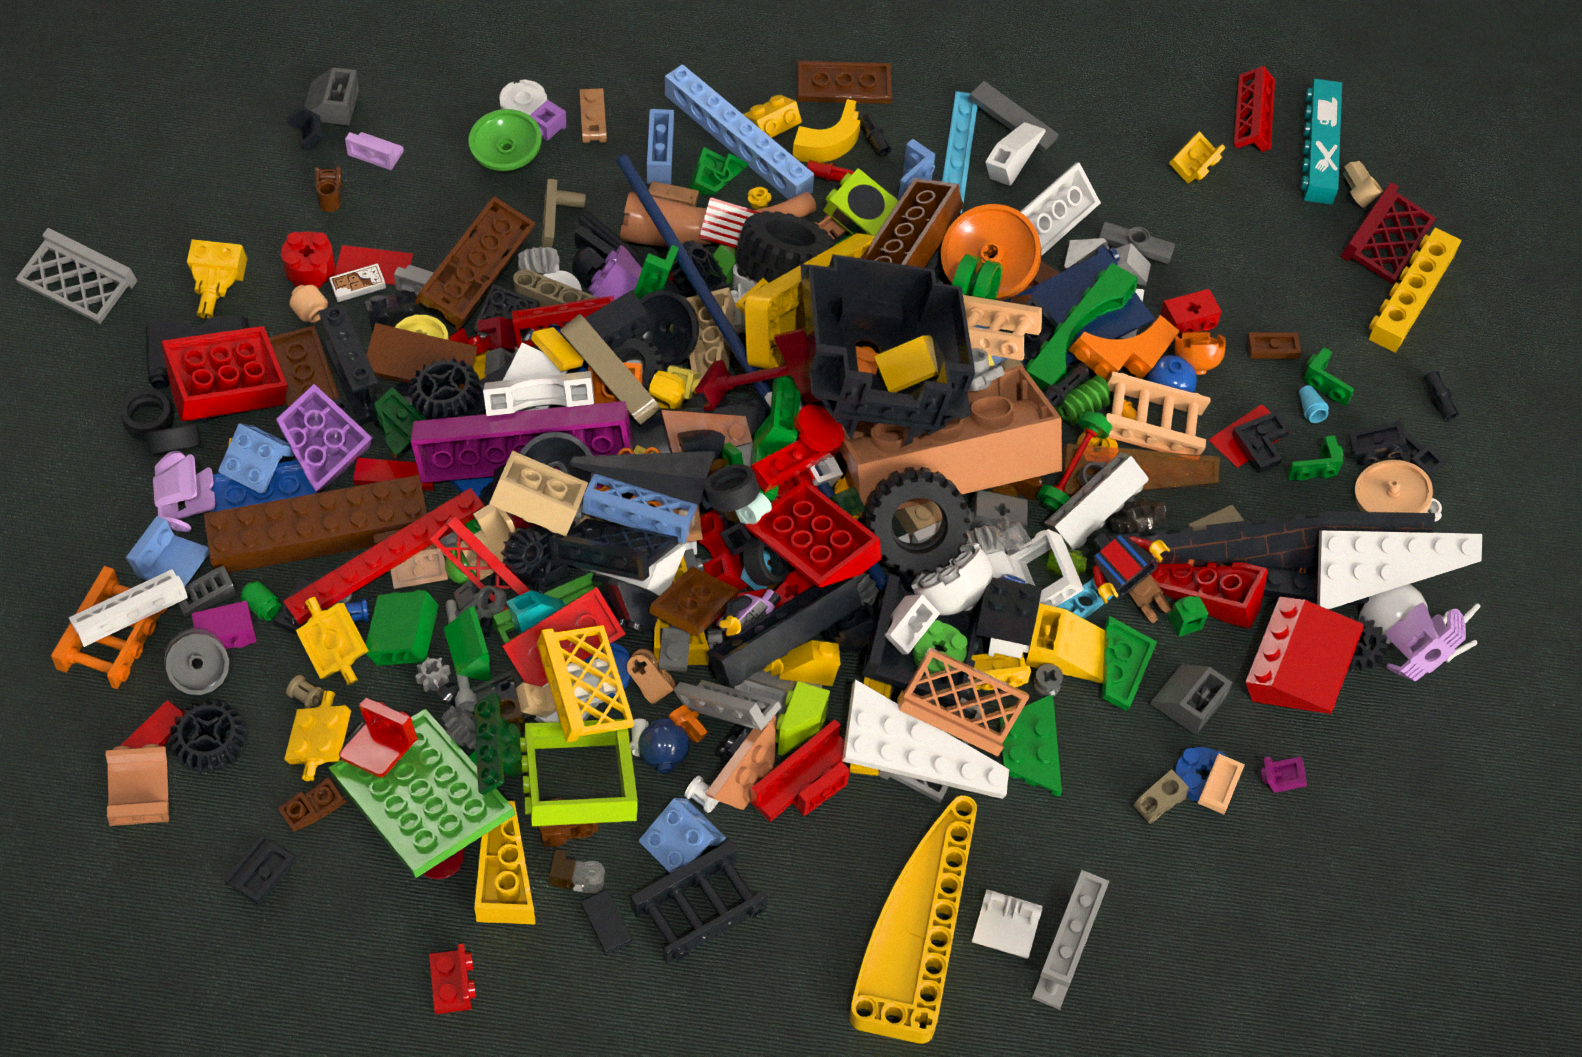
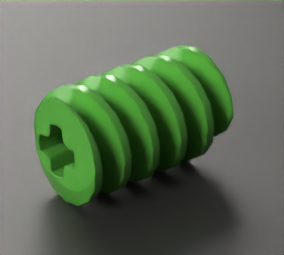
M1096 375L1092 380L1089 379L1076 389L1071 390L1066 395L1065 402L1061 406L1055 407V410L1061 418L1074 426L1078 423L1084 411L1098 412L1102 409V406L1106 407L1110 404L1109 386L1104 378Z

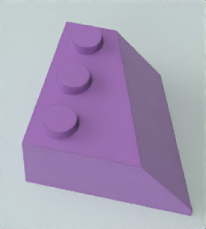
M315 384L276 419L315 493L332 484L371 445L372 437Z

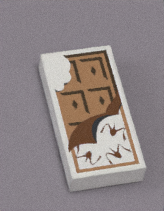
M378 263L329 278L337 302L386 288Z

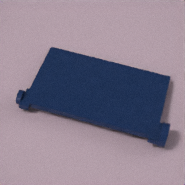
M1103 246L1096 250L1097 255L1015 296L1033 295L1058 324L1064 323L1068 318L1071 308L1074 305L1078 306L1082 301V296L1088 287L1092 288L1095 285L1099 273L1103 269L1106 270L1111 263L1118 266L1119 254L1114 247L1107 249L1106 246ZM1135 292L1123 308L1107 312L1089 322L1076 335L1071 345L1083 332L1100 338L1117 340L1154 321V317ZM1011 297V298H1009V299H1007V300H1005V301H1003V302H1010L1013 297ZM1069 350L1066 356V365L1077 360L1076 356ZM1024 357L1022 361L1020 360L1025 368L1028 364L1027 359Z

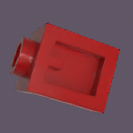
M462 328L449 336L451 341L477 346V354L483 353L490 348V335L481 338L480 334L468 338L465 330Z

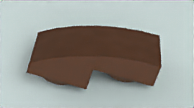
M328 777L308 793L299 792L280 806L278 810L290 828L295 832L322 819L347 801L334 782Z

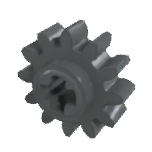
M452 705L441 717L446 722L444 724L447 727L446 732L460 746L467 745L470 749L474 748L476 750L475 715L468 710L462 712L459 707L455 708Z

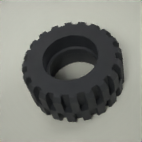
M763 211L761 214L759 212L755 213L745 220L736 248L735 258L739 268L745 271L748 277L756 279V282L764 278L770 283L835 245L831 235H828L824 228H819L818 224L811 223L806 218H799L794 216V214H784L779 211H774V213Z
M908 467L905 468L906 472L899 473L897 470L890 473L892 477L888 480L883 478L878 483L879 488L876 491L872 490L870 493V502L865 505L864 510L866 515L864 526L880 538L881 558L887 566H894L898 572L904 574L906 571H911L912 575H921V571L926 570L928 574L935 573L936 567L942 565L945 568L950 565L949 559L953 556L957 558L961 554V545H966L968 541L967 531L970 530L971 525L968 518L970 514L968 506L956 485L938 471L934 473L929 468L921 467L920 470ZM914 498L930 499L937 504L942 514V522L936 534L924 542L914 544L903 542L897 538L892 529V517L897 508L904 502Z

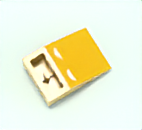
M1039 603L1026 666L1039 668L1044 664H1053L1058 666L1064 675L1103 683L1105 630L1066 609Z

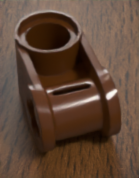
M337 166L335 169L315 167L319 207L325 212H334L341 206V166Z

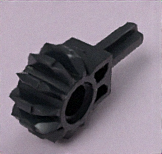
M574 520L569 528V531L573 529V527H575L576 525ZM534 525L528 528L517 527L515 532H509V539L503 542L505 548L500 552L504 556L502 563L517 574H531L533 569H539V562L551 555L549 536L554 533L547 528L543 529Z

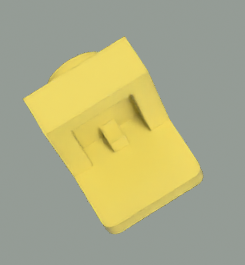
M670 365L668 373L677 375L685 381L686 390L684 398L691 399L697 394L695 388L701 381V372Z

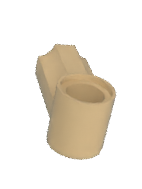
M1360 161L1350 162L1344 167L1343 175L1352 188L1350 193L1361 207H1366L1383 193L1380 185L1369 175L1365 166Z

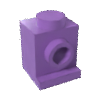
M546 100L530 115L538 123L542 138L547 141L560 129L564 130L566 128V111L549 100Z

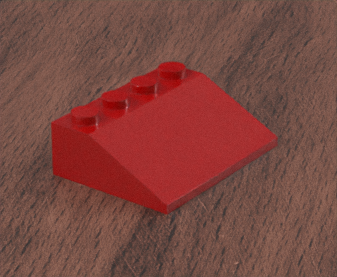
M264 326L161 341L172 395L181 421L284 405L288 385Z
M806 480L771 504L772 510L764 514L756 524H745L747 530L819 588L861 575L881 560L880 538Z
M1279 597L1245 682L1252 702L1332 714L1364 628L1363 624L1307 600Z

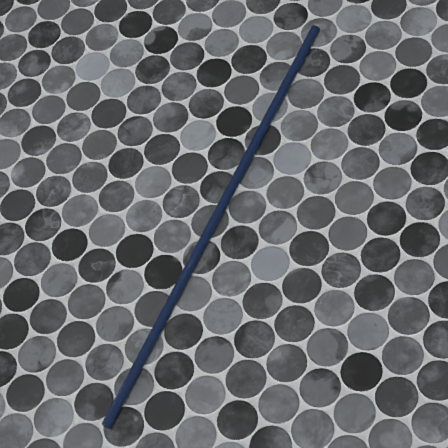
M621 155L617 158L616 163L669 249L672 245L679 247L675 259L745 373L759 371L758 367H752L748 364L747 349L628 156ZM766 380L752 383L770 412L771 408L765 399L766 394L772 392ZM815 466V469L818 472L819 476H823L824 474L822 473L819 466ZM829 482L817 486L821 493L846 511ZM877 562L867 571L872 580L876 581V586L881 593L887 576Z

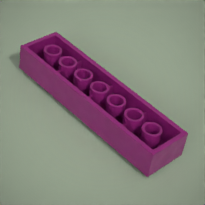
M626 401L516 411L515 413L492 416L485 414L414 421L411 444L421 483L494 476V470L508 462L512 451L520 454L523 447L530 440L548 432H563L575 436L589 448L593 456L618 455L621 449L629 448L633 451L634 447ZM557 466L553 467L554 469L561 470Z

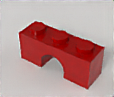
M713 509L700 517L703 539L698 540V542L709 550L713 558L703 564L704 571L741 591L748 587V584L741 579L744 568L741 553L735 556L732 555L720 534L724 529L722 519L717 511Z

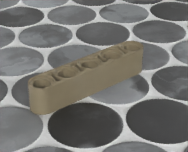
M519 270L513 277L514 292L538 300L540 302L539 307L598 298L531 270Z
M578 314L560 329L563 336L583 357L620 402L626 401L628 412L640 425L661 409L654 398L581 314Z

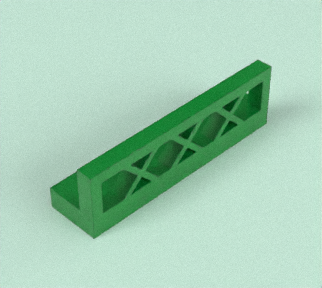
M672 245L666 260L648 253L634 290L639 300L651 292L664 289L679 247Z

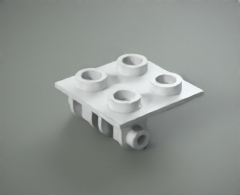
M986 890L972 942L1028 959L1041 916L1042 906L995 891Z

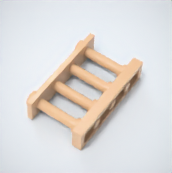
M963 295L971 348L983 349L988 355L1022 361L1024 359V334L1039 335L1042 326V308ZM975 325L987 326L989 328H976ZM1000 329H1005V330H1010V331H1014V332H1013V333H1006V332H1000L999 330H1000Z
M1112 372L1107 381L1110 391L1114 392L1112 414L1107 413L1105 416L1107 421L1113 426L1108 438L1197 461L1206 445V439L1196 437L1198 415L1202 416L1210 403V398L1198 393H1191L1128 376L1124 373ZM1124 395L1139 399L1136 420L1122 417ZM1149 402L1163 405L1161 427L1146 423ZM1173 408L1188 412L1185 434L1171 430Z

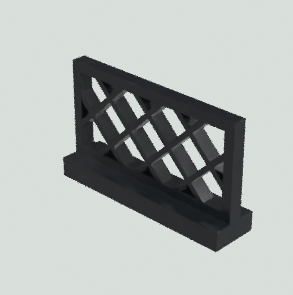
M586 518L571 529L566 536L559 533L549 536L552 562L644 581L650 576L649 567L678 545V537Z

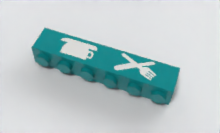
M1314 79L1312 87L1306 90L1305 102H1308V105L1305 108L1304 119H1308V122L1305 123L1303 136L1307 137V140L1304 141L1302 154H1305L1306 158L1303 159L1302 172H1305V176H1303L1301 182V190L1304 191V201L1333 205L1338 191L1341 82Z

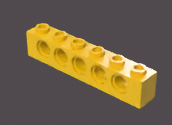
M1434 228L1430 236L1425 234L1419 245L1421 251L1416 250L1409 262L1412 264L1411 267L1406 266L1399 278L1402 282L1394 284L1389 294L1392 298L1390 300L1385 299L1379 310L1382 313L1381 316L1375 315L1369 326V329L1372 330L1369 337L1370 341L1395 353L1397 352L1454 258L1462 240L1437 228Z

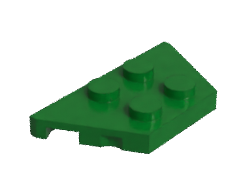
M1049 695L1023 707L1002 743L1001 759L1002 765L1009 769V776L1020 778L1025 783L1034 787L1036 785L1051 790L1052 795L1061 796L1062 787L1053 695ZM1003 717L999 720V733L1005 724Z

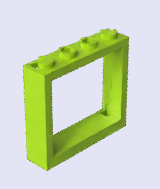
M613 719V720H615V721H622V720H624V719ZM599 720L583 721L585 727L596 725ZM560 722L525 723V738H520L521 752L526 754L522 755L521 760L522 773H527V776H523V793H529V797H525V815L531 814L532 826L637 821L638 800L628 728L579 736L577 741L566 743ZM615 745L622 797L539 801L535 749Z

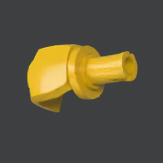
M658 371L650 383L649 394L653 395L652 397L661 408H681L685 397L686 383L677 375Z

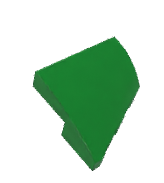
M703 147L699 153L688 189L698 190L701 195H714L743 171L748 163L731 154L723 157Z

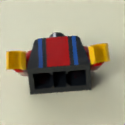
M1105 533L1097 536L1093 544L1100 552L1093 558L1096 563L1093 568L1095 588L1105 604L1108 603L1107 598L1111 595H1115L1119 600L1122 599L1158 569L1155 558L1161 561L1163 558L1160 554L1163 551H1170L1162 540L1151 541L1135 536L1128 538L1124 534H1120L1113 541Z

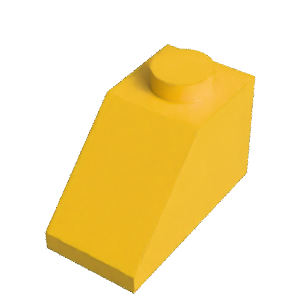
M811 640L792 649L786 656L779 658L783 663L784 670L781 674H778V678L781 680L832 686L840 666L839 644Z

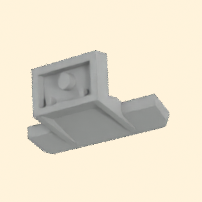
M762 670L745 679L743 683L735 686L734 689L779 701L781 708L775 714L777 723L780 714L785 712L787 694L789 690H795L797 682L781 680L778 678V675L771 676V670L768 672ZM806 683V684H809V685H813V686L822 688V685H819V684Z

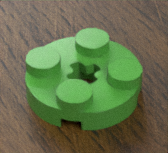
M935 620L911 650L914 655L913 660L918 667L929 647L935 649L933 645L943 646L946 652H940L964 662L967 654V639L953 626ZM934 657L927 666L930 674L946 670L944 663Z

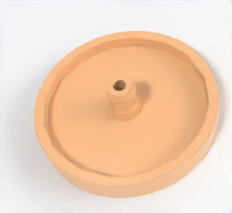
M1385 460L1375 463L1366 468L1356 481L1355 501L1361 512L1426 513L1432 503L1433 486L1430 478L1421 468L1406 461Z

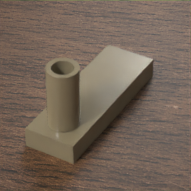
M547 180L544 195L541 247L552 248L555 232L556 205L584 208L586 194L557 190V180Z

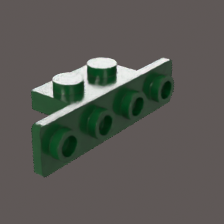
M496 693L480 700L474 706L478 792L482 795L489 793L504 783V772L512 778L522 774L521 734L515 724L508 722L500 716L499 695Z

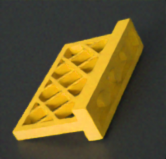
M604 625L555 633L553 629L542 630L537 646L566 743L577 741L579 736L632 728L634 721ZM599 636L601 645L598 650L584 642L586 637ZM569 640L577 646L572 653H569L560 647L559 641ZM580 647L594 655L588 664L574 656ZM596 658L607 663L609 669L606 674L592 667ZM570 661L584 669L579 678L568 672L567 666ZM587 672L601 680L596 689L582 681ZM604 682L615 688L616 695L613 699L599 691ZM578 686L592 694L587 703L576 698L574 691ZM594 697L609 705L604 713L590 706ZM613 707L623 713L624 720L615 721L606 715ZM585 711L599 719L596 725L584 726L582 715Z

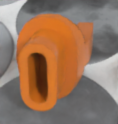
M682 705L670 713L669 718L673 720V723L681 726L694 742H700L707 735V730L697 720L699 713L691 711L687 705Z

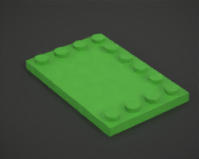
M426 709L411 717L418 739L384 777L372 775L342 760L328 767L334 779L415 878L515 816L513 807L496 788L485 795L478 792L477 766Z

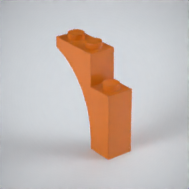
M1160 315L1145 332L1135 337L1114 340L1100 338L1083 332L1068 350L1098 376L1104 378L1106 382L1112 372H1118L1122 366L1126 367L1137 378L1142 379L1155 366L1179 333V330Z

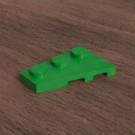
M1111 616L1105 620L1102 698L1127 711L1132 704L1157 641Z

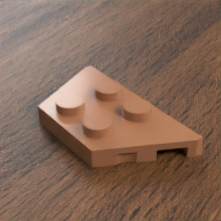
M776 715L772 717L761 731L753 729L706 791V796L738 809H745L751 801V788L774 769Z

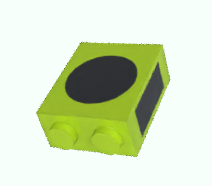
M858 168L852 175L849 172L839 183L841 188L838 191L834 188L825 199L828 203L823 211L852 235L860 233L876 236L899 201Z

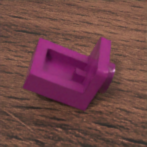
M1270 756L1264 758L1265 767L1261 768L1262 778L1265 784L1270 785L1274 793L1307 786L1304 762L1301 756L1273 762Z

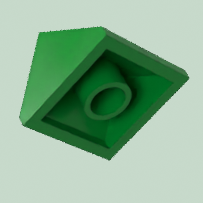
M472 606L445 626L444 632L457 675L488 681L491 679L489 653L475 606Z

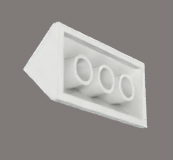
M1078 162L1020 212L1034 225L1040 239L1042 256L1100 204V201Z

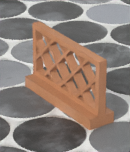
M929 647L905 691H901L897 701L900 711L999 756L1003 749L1002 743L1029 699V694ZM934 657L944 663L946 670L930 674L927 666ZM963 671L969 675L970 682L954 686L951 674ZM948 675L951 687L935 692L932 680ZM929 681L932 693L924 696L913 693L918 684ZM984 683L993 685L995 693L979 698L976 686ZM973 687L976 699L960 703L957 692ZM953 693L957 705L945 708L939 704L938 697ZM1012 694L1019 698L1015 706L1003 709L1001 697ZM997 699L1001 710L985 715L981 703ZM975 705L979 706L982 716L974 719L964 717L962 709ZM1003 716L1005 724L1000 733L988 727V720Z

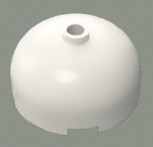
M969 543L961 546V554L957 558L951 557L949 559L950 565L945 568L940 565L935 568L936 572L928 574L927 570L922 571L921 575H918L913 581L911 587L914 590V594H922L940 613L939 615L946 616L957 614L964 610L969 611L984 596L986 586L993 577V568L990 559L978 543Z

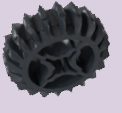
M693 240L681 243L711 292L728 287L725 281L727 277L722 271L723 268L720 267L719 261L714 258V254H711L707 247L703 248L701 243H696ZM675 259L671 272L673 273L672 278L677 282L676 286H679L682 289V293H685L688 298L697 296L696 291Z
M443 357L441 362H436L433 359L431 365L423 364V371L416 370L415 377L411 378L409 393L412 405L416 408L419 415H424L427 420L431 418H453L460 415L468 416V409L475 410L476 403L480 402L482 388L479 383V376L474 371V368L471 365H467L464 360L457 362L453 357L450 361H447ZM461 383L465 385L463 390L459 388ZM428 391L432 393L430 397L426 396Z
M204 699L202 706H197L193 702L192 710L188 711L183 708V717L175 716L174 722L176 725L170 726L171 736H169V743L172 747L171 751L177 757L178 762L181 765L185 764L189 771L196 767L197 772L202 774L204 769L208 768L209 772L213 774L214 768L218 766L224 771L226 762L234 765V756H242V747L247 745L245 738L248 735L247 728L245 727L246 723L244 718L240 716L239 711L236 708L231 709L227 702L221 706L220 702L215 699L212 705H209L208 701ZM195 729V734L191 737V741L186 744L189 734ZM231 729L227 741L222 744L221 740L226 736L225 732Z

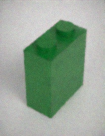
M423 590L378 595L366 641L368 652L365 654L377 666L424 662L428 654L439 607L438 603L427 591Z

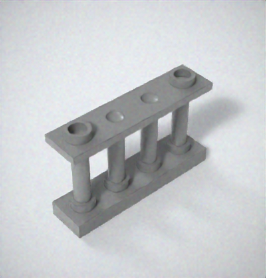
M1081 870L1032 999L1060 1010L1109 884L1108 880Z

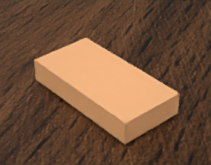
M1218 753L1198 804L1225 814L1245 764Z

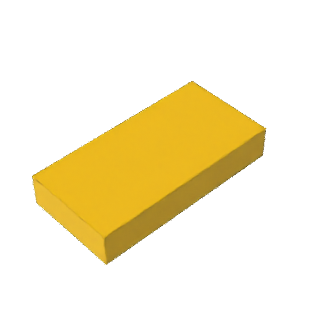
M554 327L532 333L531 340L560 371L582 366L583 357Z

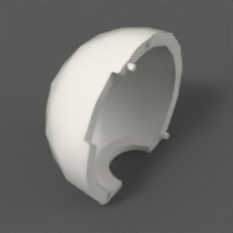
M1407 584L1369 596V601L1364 604L1359 614V620L1361 616L1365 617L1366 623L1374 620V628L1382 627V635L1386 636V632L1398 621H1403L1407 613L1418 604L1424 603L1427 610L1428 606L1421 592L1411 584Z

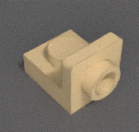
M523 682L516 687L521 712L547 718L557 711L549 684L543 688Z

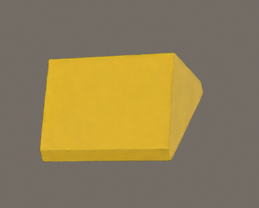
M930 335L918 337L874 356L888 392H898L939 374L933 339Z

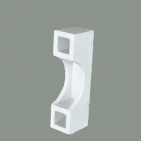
M591 371L487 382L483 389L487 416L515 413L518 410L538 405L556 404L572 407L594 404Z

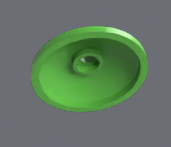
M513 109L496 110L484 115L474 124L469 134V147L475 160L489 169L498 171L514 170L526 165L538 154L542 143V135L538 123L530 115Z

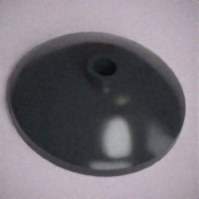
M658 290L645 295L639 301L648 313L653 325L638 335L643 336L645 340L648 338L652 341L664 358L666 368L670 365L677 366L692 354L697 345L699 337L697 314L691 303L679 293L669 290ZM672 324H673V326H674V332H673V333H672L671 330H670V326H671Z
M548 432L530 440L520 452L521 455L552 468L557 466L562 472L588 482V485L594 475L592 472L570 466L573 456L593 455L581 440L567 433Z

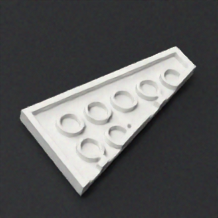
M857 680L853 682L842 761L1003 799L1006 796L1008 768L950 734L900 711L897 703Z

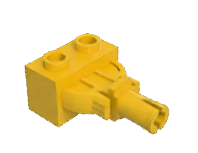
M192 239L187 263L196 282L194 290L196 294L201 295L197 311L198 317L205 319L206 315L207 319L213 317L216 300L220 296L225 297L226 289L235 280L243 281L247 256L242 245Z

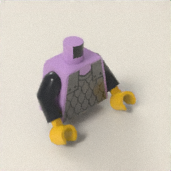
M768 589L762 598L746 594L730 600L726 603L724 615L717 621L716 625L729 637L738 634L747 626L772 612L781 600V597L776 592ZM778 658L767 665L763 671L768 672L771 670V676H776L783 672L784 666Z

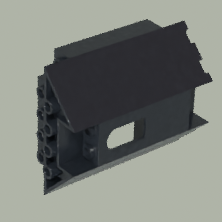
M835 254L832 255L829 267L800 264L812 394L817 400L820 399L824 403L828 413L837 423L840 422L851 439L860 420L902 426L904 446L913 443V438L925 432L927 435H930L947 427L946 423L957 417L964 419L971 415L968 390L975 375V367L962 287L936 283L934 269ZM930 335L933 339L939 374L895 393L888 392L882 375L858 371L856 343L859 341H869L875 344L881 354L921 336Z

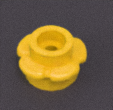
M763 187L752 188L748 192L750 206L754 209L766 208L771 201V194Z

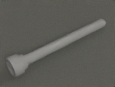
M452 599L446 602L448 624L456 618L457 604ZM456 673L459 691L455 697L456 708L459 707L462 712L464 710L474 712V706L478 703L477 695L470 689L468 677L460 676Z

